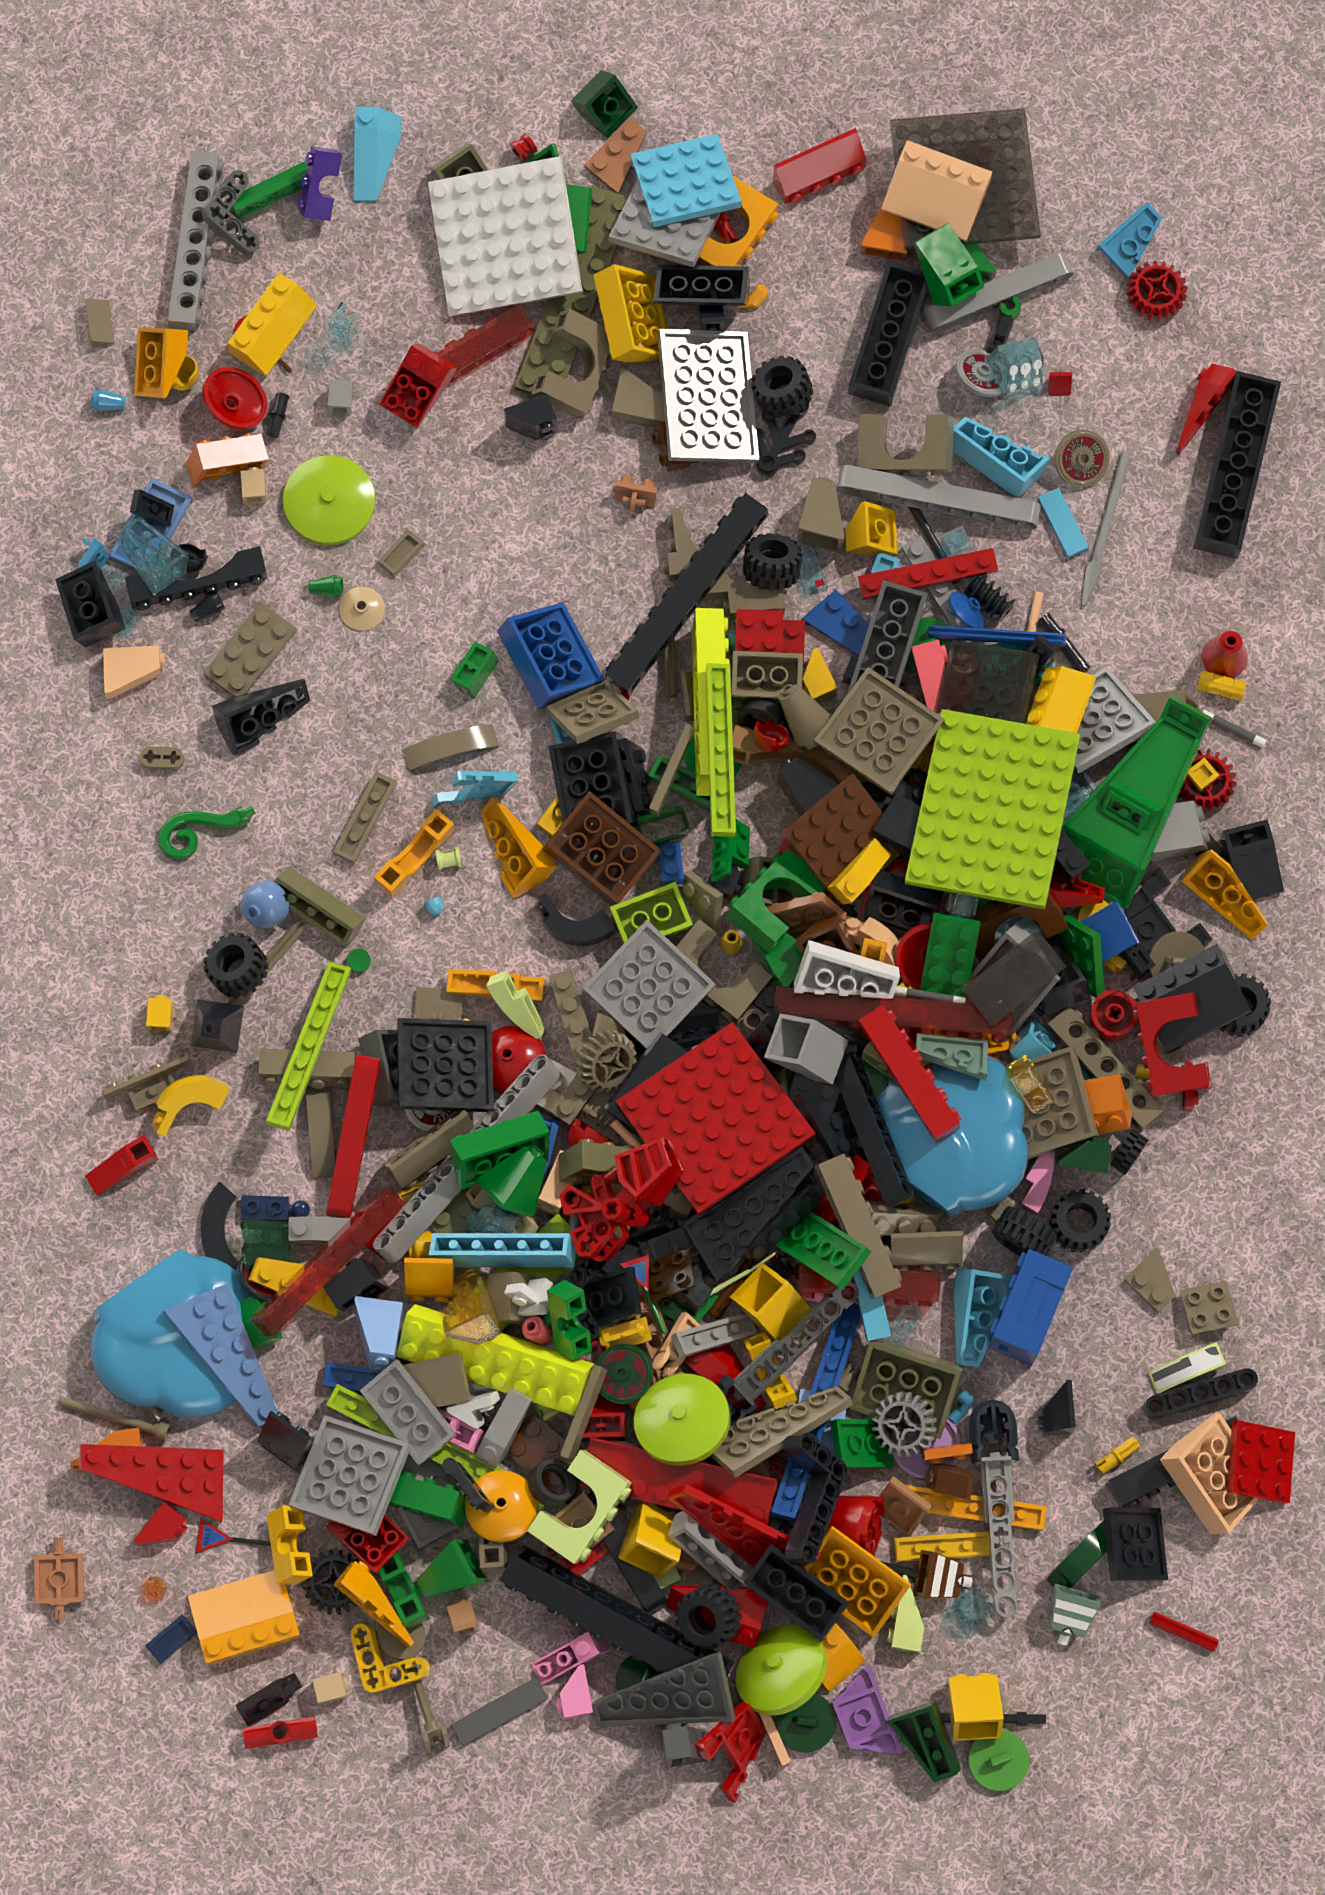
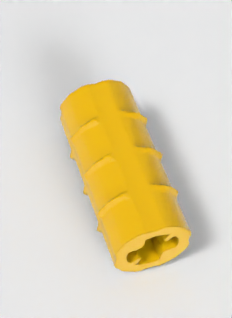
M1202 670L1197 690L1242 701L1247 682Z

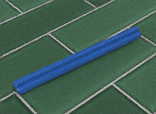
M930 625L928 628L929 638L935 637V639L1031 645L1037 636L1042 635L1054 647H1065L1066 644L1065 634L941 625Z

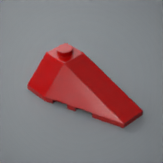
M1057 872L1055 875H1052L1049 891L1059 907L1064 908L1103 903L1105 888L1082 880H1077L1070 885L1061 873Z
M672 1585L666 1607L675 1612V1610L679 1609L677 1604L682 1600V1597L700 1586ZM749 1587L728 1589V1594L730 1596L734 1595L737 1598L734 1600L735 1603L740 1604L741 1609L738 1610V1613H742V1619L738 1621L741 1623L740 1629L736 1630L737 1634L729 1641L754 1649L768 1601ZM702 1606V1619L708 1626L715 1628L716 1620L714 1614L707 1607Z

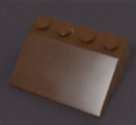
M590 791L542 848L611 906L620 903L662 851Z

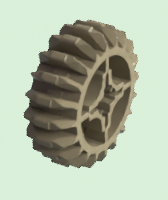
M604 1029L603 1033L596 1032L595 1038L588 1037L589 1042L582 1044L584 1049L581 1052H577L580 1058L575 1061L578 1065L576 1071L579 1074L578 1078L589 1089L599 1093H609L610 1089L616 1091L617 1086L622 1084L633 1069L632 1065L637 1062L634 1057L637 1052L628 1037L618 1031Z

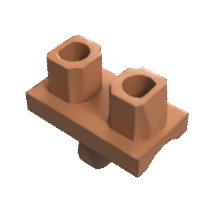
M624 474L620 481H616L614 500L630 504V511L634 512L636 506L655 507L657 496L655 480L645 479L643 484L640 485L634 483L632 476Z

